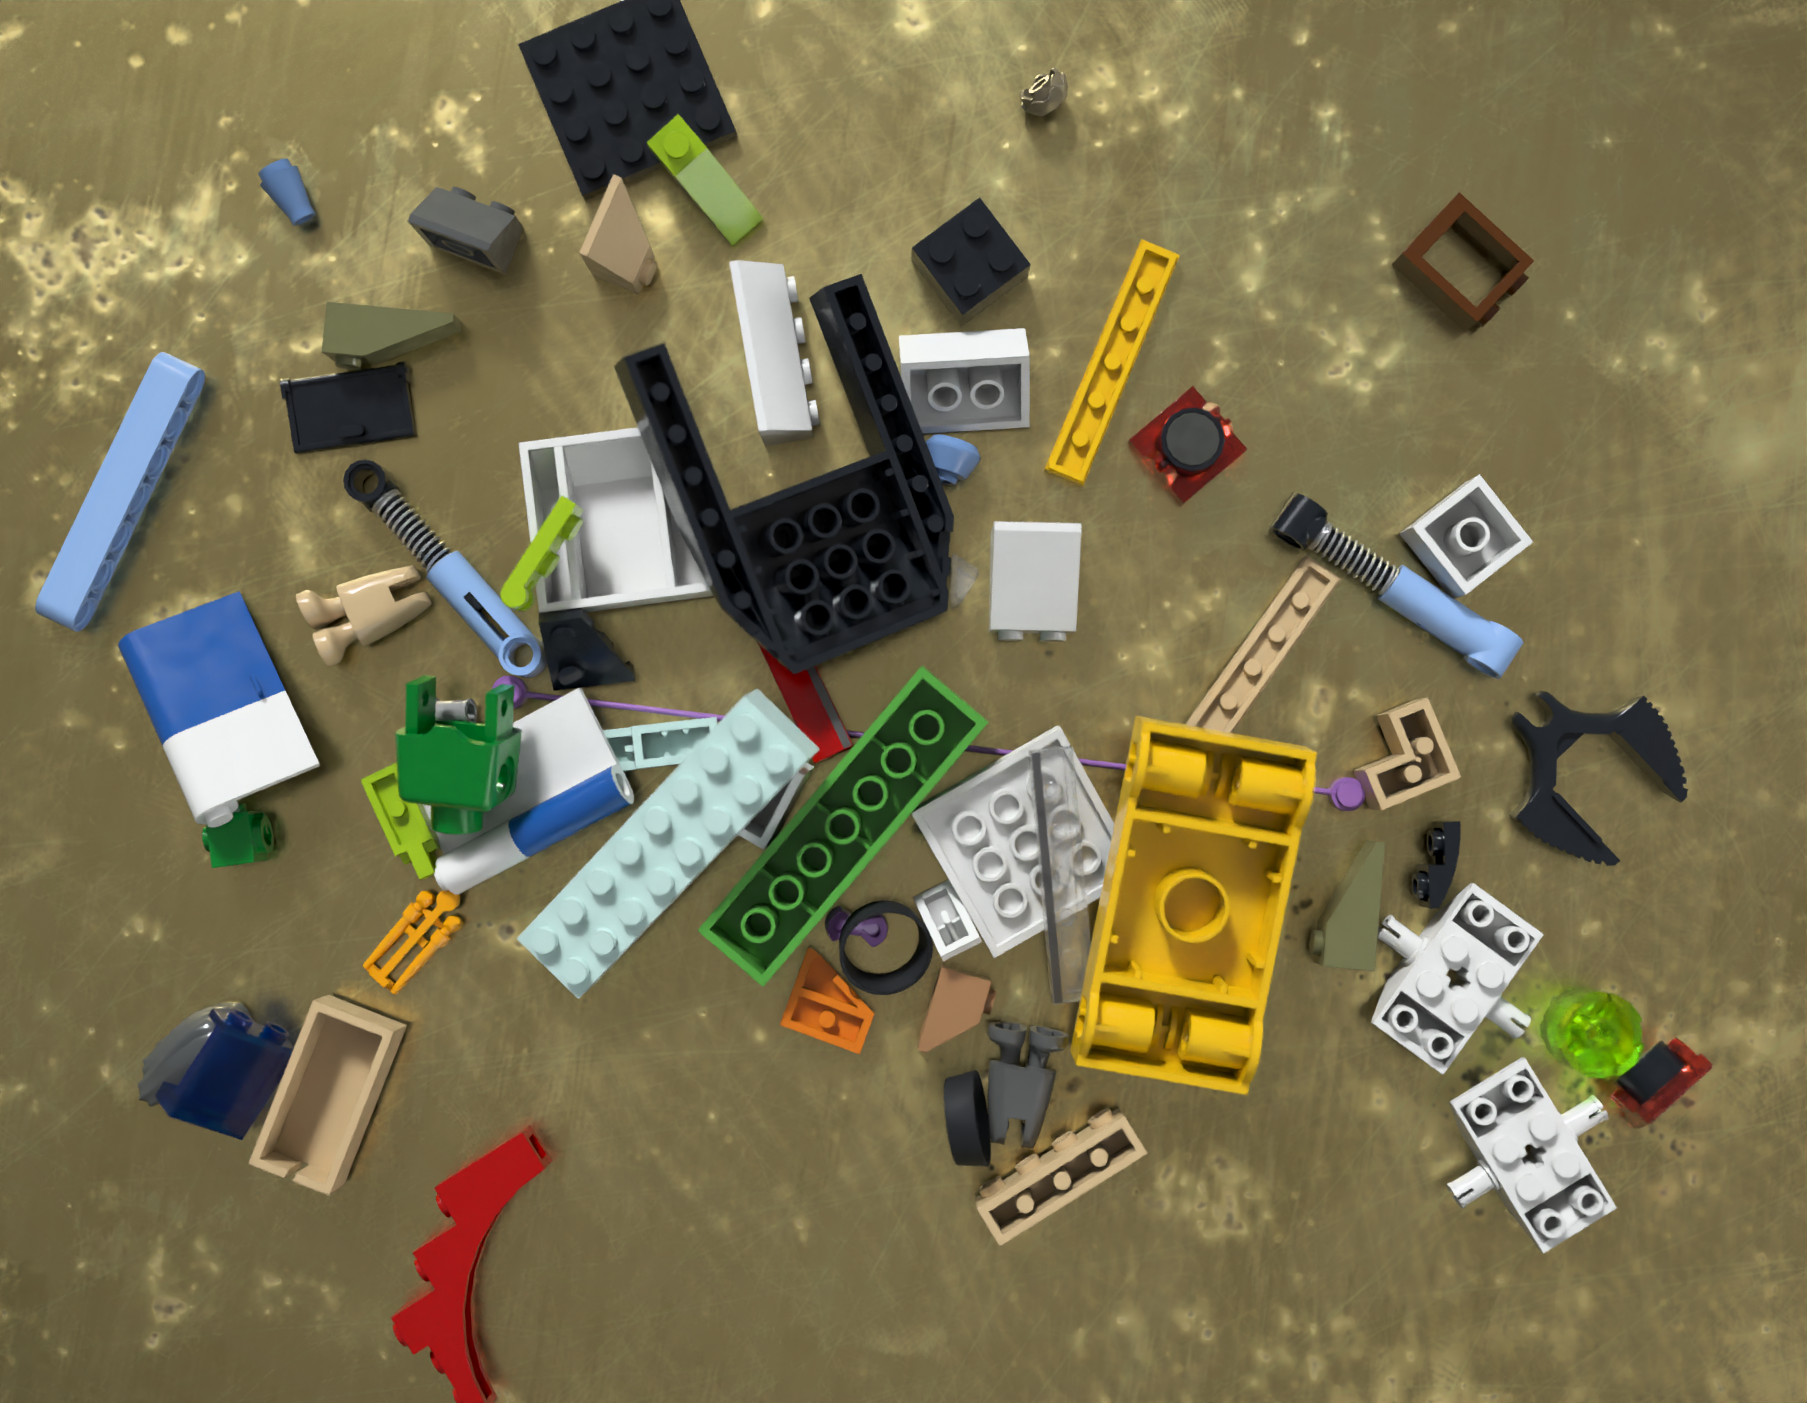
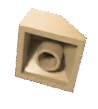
M613 174L579 254L593 276L639 295L643 284L648 286L652 281L657 262L653 261L655 258L626 186L621 177Z

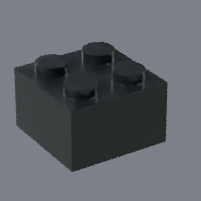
M980 197L914 245L911 253L912 263L961 327L1027 279L1031 266Z

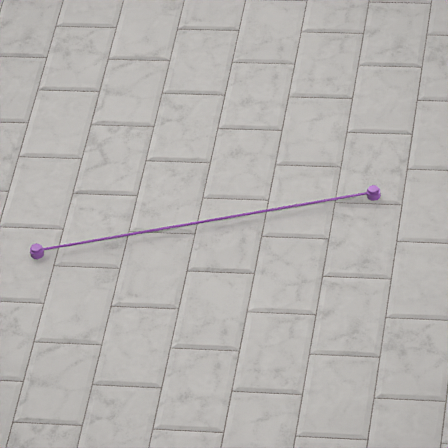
M509 675L499 678L492 687L493 689L501 684L514 685V710L522 707L528 698L555 701L563 697L560 695L528 692V687L522 679ZM587 699L590 706L697 719L717 717V721H721L725 717V715ZM846 730L848 736L853 738H861L865 733ZM969 745L965 751L1005 756L1013 750ZM1079 759L1081 765L1117 770H1125L1126 764ZM1343 777L1336 779L1332 782L1329 789L1314 787L1315 794L1328 795L1331 805L1340 811H1354L1365 800V793L1361 783L1354 778Z

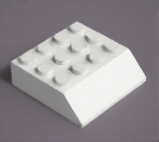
M638 427L518 443L530 542L533 541L561 495L584 510L580 516L583 519L580 530L571 541L565 539L556 553L560 556V559L555 569L547 578L541 576L536 584L539 613L583 608L585 612L714 596L678 530Z

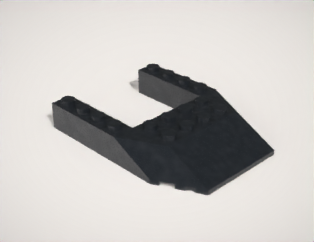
M862 274L825 286L809 299L870 457L730 510L665 343L624 356L614 366L678 530L720 608L792 674L799 673L948 611L949 590L946 585L951 568V557L948 556L954 515Z

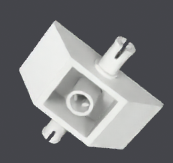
M1470 883L1432 917L1419 936L1397 921L1392 915H1388L1381 922V924L1394 932L1395 935L1385 928L1378 927L1377 939L1383 941L1404 958L1386 981L1371 1023L1443 1075L1485 1017L1510 1034L1513 1039L1519 1038L1525 1031L1514 1024L1511 1019L1528 1028L1531 1017L1528 1014H1524L1501 996L1504 989L1544 934L1480 887ZM1450 969L1457 971V977L1453 983H1450L1451 980L1446 975Z
M1522 1057L1449 1102L1459 1131L1477 1159L1478 1164L1471 1171L1446 1184L1449 1192H1453L1452 1197L1462 1209L1480 1196L1495 1189L1506 1208L1542 1253L1547 1252L1617 1209L1577 1143L1578 1136L1602 1121L1609 1119L1607 1111L1600 1110L1603 1108V1105L1594 1095H1590L1588 1099L1561 1115L1527 1060ZM1527 1144H1530V1151L1528 1155L1525 1156L1527 1153L1524 1147Z

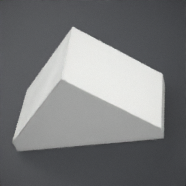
M950 880L913 897L943 961L982 942Z

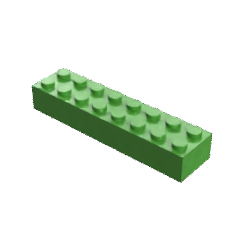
M921 666L697 931L764 987L989 721L925 666Z

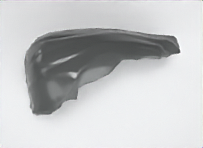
M219 1003L192 1013L176 1028L172 1029L143 1060V1078L138 1083L139 1100L148 1102L150 1107L163 1104L165 1107L179 1109L187 1102L197 1101L209 1091L239 1075L257 1056L262 1047L264 1037L259 1025L252 1021L248 1009L242 1003Z

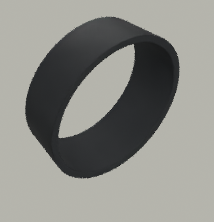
M875 901L858 908L846 920L840 933L839 957L842 971L855 987L870 994L891 995L908 989L921 979L932 959L933 943L927 927L911 909L898 902ZM882 913H897L913 919L918 927L919 942L912 958L901 968L890 973L872 974L858 969L848 959L844 949L846 941L855 927L867 918Z
M977 1070L946 1078L944 1083V1110L953 1160L957 1166L988 1167L991 1159V1140L987 1104L980 1075Z

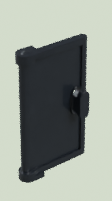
M403 361L397 362L396 365L294 380L290 378L280 379L282 399L286 400L294 453L416 436L408 383H411L407 362Z

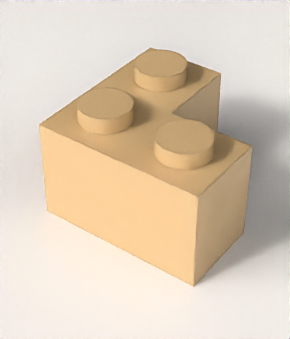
M1428 698L1416 699L1376 715L1392 755L1353 770L1364 790L1369 810H1384L1462 778Z

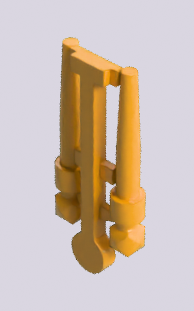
M429 890L421 891L416 897V902L409 904L403 911L402 918L388 932L362 965L369 972V975L383 988L390 990L392 994L396 995L432 955L448 943L451 939L450 934L461 928L463 921L455 914L448 916L444 923L439 918L445 911H452L459 906L460 895H455L449 890H442L436 899L437 906L431 911L426 907L431 906L436 897ZM424 914L426 919L415 929L411 923H416ZM432 925H435L438 928L430 936L431 940L429 942L424 937V934L431 928ZM405 932L410 937L380 970L374 963ZM417 943L423 950L416 956L396 983H394L388 975Z

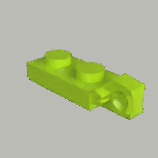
M397 762L361 779L364 790L394 855L399 856L404 865L412 862L419 880L434 876L435 868H437V856L434 851L440 848L439 842L436 839L438 836L430 827L431 821L424 806L404 802L399 797Z

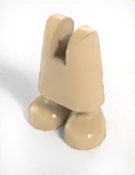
M415 565L382 571L336 586L339 597L324 599L310 590L296 594L301 613L311 628L318 630L347 615L350 621L340 626L324 628L313 633L316 648L328 667L340 663L346 647L350 643L358 639L365 647L413 620L432 605L428 592L417 593L397 602L393 598L392 592L409 586L421 578Z

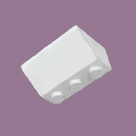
M1025 328L899 336L901 378L923 434L1030 427V355Z

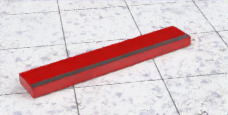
M758 643L796 726L820 749L812 757L814 764L817 765L852 748L853 744L816 666L792 674Z

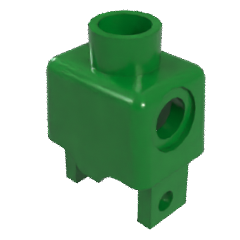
M423 675L406 683L405 727L395 732L398 793L404 802L431 806L430 827L432 830L456 835L478 832L483 828L484 812L492 810L514 794L522 729L513 727L514 685L501 684L485 693V724L435 718L436 676Z

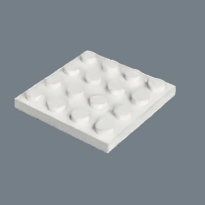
M1058 725L921 803L911 813L994 958L1048 928L1031 753L1040 752L1055 922L1057 923L1097 900L1101 895L1114 822L1064 732Z

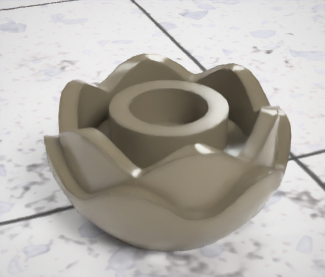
M1053 67L1050 70V74L1038 75L1030 89L1021 91L1020 100L1022 103L1020 106L1026 112L1038 116H1044L1056 109L1066 99L1068 93V83L1064 72L1060 73Z

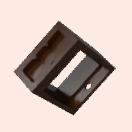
M1459 192L1392 265L1466 332L1476 323L1483 327L1501 309L1496 304L1498 299L1505 292L1511 297L1529 279L1524 272L1534 260ZM1455 221L1509 269L1507 274L1477 306L1473 305L1422 258Z

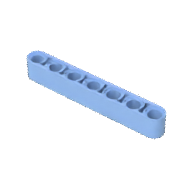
M166 352L157 354L152 360L38 595L35 605L37 614L75 632L83 630L88 625L202 391L205 382V372L202 369Z

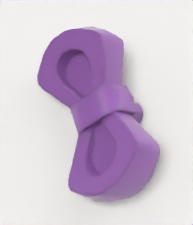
M841 906L832 909L825 919V930L832 941L840 939L842 927L852 914ZM883 914L869 917L857 925L850 935L861 936L870 946L876 947L887 936V920Z

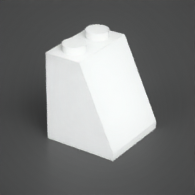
M994 522L990 537L989 633H998V640L1022 641L1023 633L1040 634V641L1063 642L1066 641V634L1076 632L1082 523Z

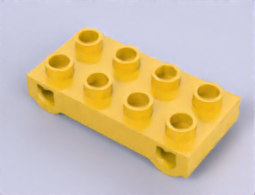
M1135 716L1070 1049L1076 1066L1248 1095L1249 1086L1257 1071L1263 1036L1262 1022L1299 840L1313 800L1317 752L1300 745Z

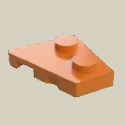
M808 946L780 1025L860 1054L875 1012L815 948Z

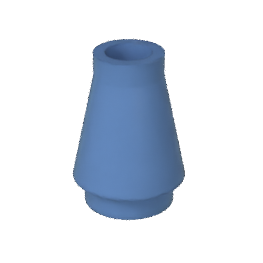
M289 159L277 160L264 167L258 173L262 180L260 187L287 215L293 226L303 224L316 215L311 207L298 166H292Z

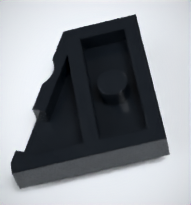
M583 608L539 613L538 624L553 691L635 681L633 664L630 661H623L615 652L614 643L604 632L596 629L594 621Z

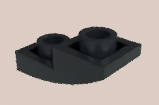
M1432 821V830H1429L1427 834V849L1429 855L1434 856V863L1417 864L1418 874H1413L1412 877L1413 896L1415 899H1419V906L1439 909L1447 895L1459 856L1461 821Z

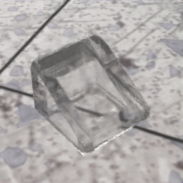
M952 554L950 583V607L954 609L959 608L980 574L979 569L955 554Z

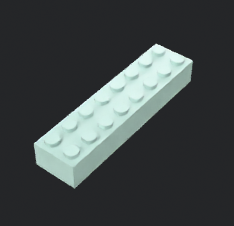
M758 688L746 694L519 935L517 940L579 999L618 961L820 749Z

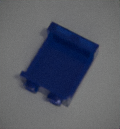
M213 1007L208 1016L215 1023V1028L178 1085L164 1081L155 1097L171 1118L243 1140L282 1079L294 1046L287 1039L289 1033L275 1023L266 1022L263 1026L255 1023L249 1015L238 1009L231 1008L229 1012Z

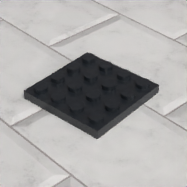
M622 0L518 44L584 200L606 192L613 174L621 177L625 184L663 168L664 166L648 149L646 142L678 114L708 149L737 137L736 129L680 0Z

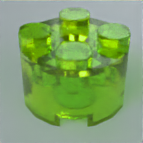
M1582 986L1572 987L1552 1000L1540 1024L1541 1037L1555 1060L1587 1077L1605 1078L1612 1075H1623L1637 1063L1644 1050V1043L1641 1042L1642 1029L1640 1022H1642L1640 1014L1627 1000L1600 989ZM1591 1028L1596 1031L1593 1039L1589 1038Z

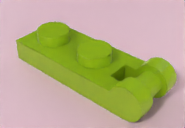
M561 495L501 589L500 598L502 602L514 610L520 612L527 611L533 606L535 596L532 590L541 576L547 578L553 572L560 559V556L556 554L565 539L571 541L583 524V519L580 516L584 510L563 495Z

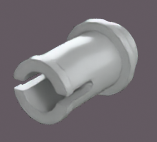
M436 698L435 718L476 723L477 707L471 698L452 701H440Z

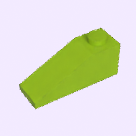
M679 114L646 142L648 149L732 246L764 219Z

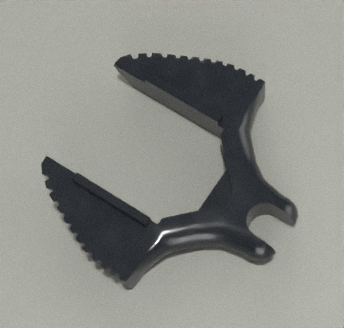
M1538 691L1533 697L1545 713L1544 721L1540 726H1534L1519 712L1515 711L1512 716L1514 729L1528 747L1531 768L1530 786L1520 804L1509 816L1516 819V822L1523 825L1530 833L1532 832L1536 838H1541L1542 842H1548L1552 847L1557 846L1559 850H1565L1570 855L1573 853L1578 858L1582 856L1584 860L1590 863L1593 860L1595 864H1601L1603 861L1606 866L1616 865L1620 860L1602 842L1603 839L1559 793L1553 790L1556 786L1557 759L1583 734L1609 735L1663 793L1682 803L1687 798L1688 789L1683 787V784L1687 783V779L1682 776L1685 770L1683 766H1680L1682 761L1680 756H1677V748H1674L1675 741L1671 739V731L1667 730L1669 726L1663 722V716L1658 715L1659 711L1656 708H1652L1653 704L1646 702L1647 698L1645 696L1633 698L1624 706L1609 713H1584L1569 709L1549 692Z

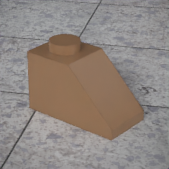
M941 963L918 1040L917 1049L926 1053L979 1024L982 1013L990 1015L996 996V990L990 988V977Z

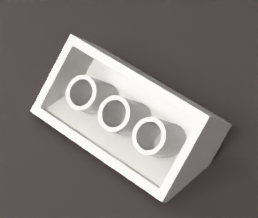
M741 260L730 261L758 431L765 446L814 438L812 426L820 425L816 399L808 401L805 385L813 384L809 358L801 360L798 344L806 343L802 318L793 319L791 303L799 302L794 276L786 277L783 264Z

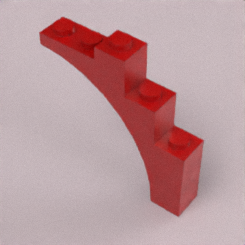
M531 1125L451 1174L434 1187L438 1194L436 1195L438 1207L446 1217H452L455 1223L423 1242L413 1252L416 1258L414 1265L419 1276L425 1282L430 1281L433 1287L403 1305L391 1317L394 1323L393 1331L397 1340L404 1347L408 1346L413 1355L429 1346L431 1350L430 1358L434 1367L440 1374H446L454 1387L452 1392L456 1403H494L497 1399V1395L482 1366L476 1343L472 1300L477 1266L487 1236L504 1206L517 1191L553 1161Z

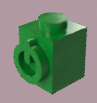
M238 804V808L232 813L233 818L229 822L212 828L206 824V827L203 828V845L206 851L210 852L212 868L267 861V853H271L274 847L273 829L270 820L266 817V813L262 812V810L247 811L246 804Z

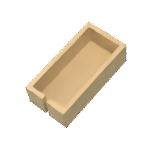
M331 995L313 1000L248 1164L286 1178L300 1169L304 1162L309 1165L295 1174L293 1182L326 1195H331L341 1188L346 1182L407 1025Z

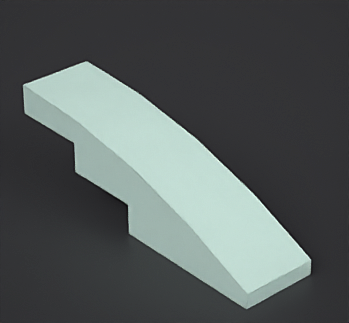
M717 717L631 726L628 728L603 730L623 771L679 765L715 728Z

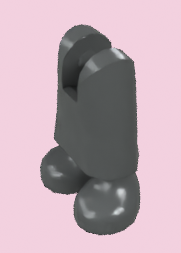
M990 1022L987 1034L990 1040L999 1045L1000 1060H990L988 1122L991 1143L1005 1144L1006 1134L1009 1129L1008 1120L1013 1118L1023 1120V1123H1021V1147L1034 1148L1048 1110L1057 1072L1055 1069L1047 1067V1062L1052 1053L1061 1052L1067 1047L1069 1035L1047 1027L1031 1026L1028 1062L1025 1064V1067H1020L1019 1060L1025 1041L1026 1026L1014 1022Z

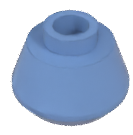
M936 434L926 441L942 484L955 486L957 480L965 481L981 460L978 448L961 439Z

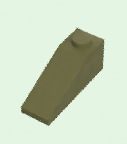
M327 302L322 353L335 361V366L360 370L361 364L377 365L462 332L463 323L454 313Z
M1368 840L1365 842L1318 919L1317 930L1311 931L1309 940L1310 955L1315 956L1314 963L1323 967L1375 971L1385 842Z

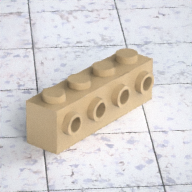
M1110 1108L1101 1110L1088 1120L1089 1127L1076 1135L1073 1131L1061 1135L1052 1142L1051 1145L1054 1149L1041 1157H1038L1037 1154L1026 1157L1015 1166L1017 1172L1004 1180L1000 1176L995 1177L979 1188L980 1195L975 1198L976 1208L999 1246L1148 1154L1120 1108L1112 1112Z

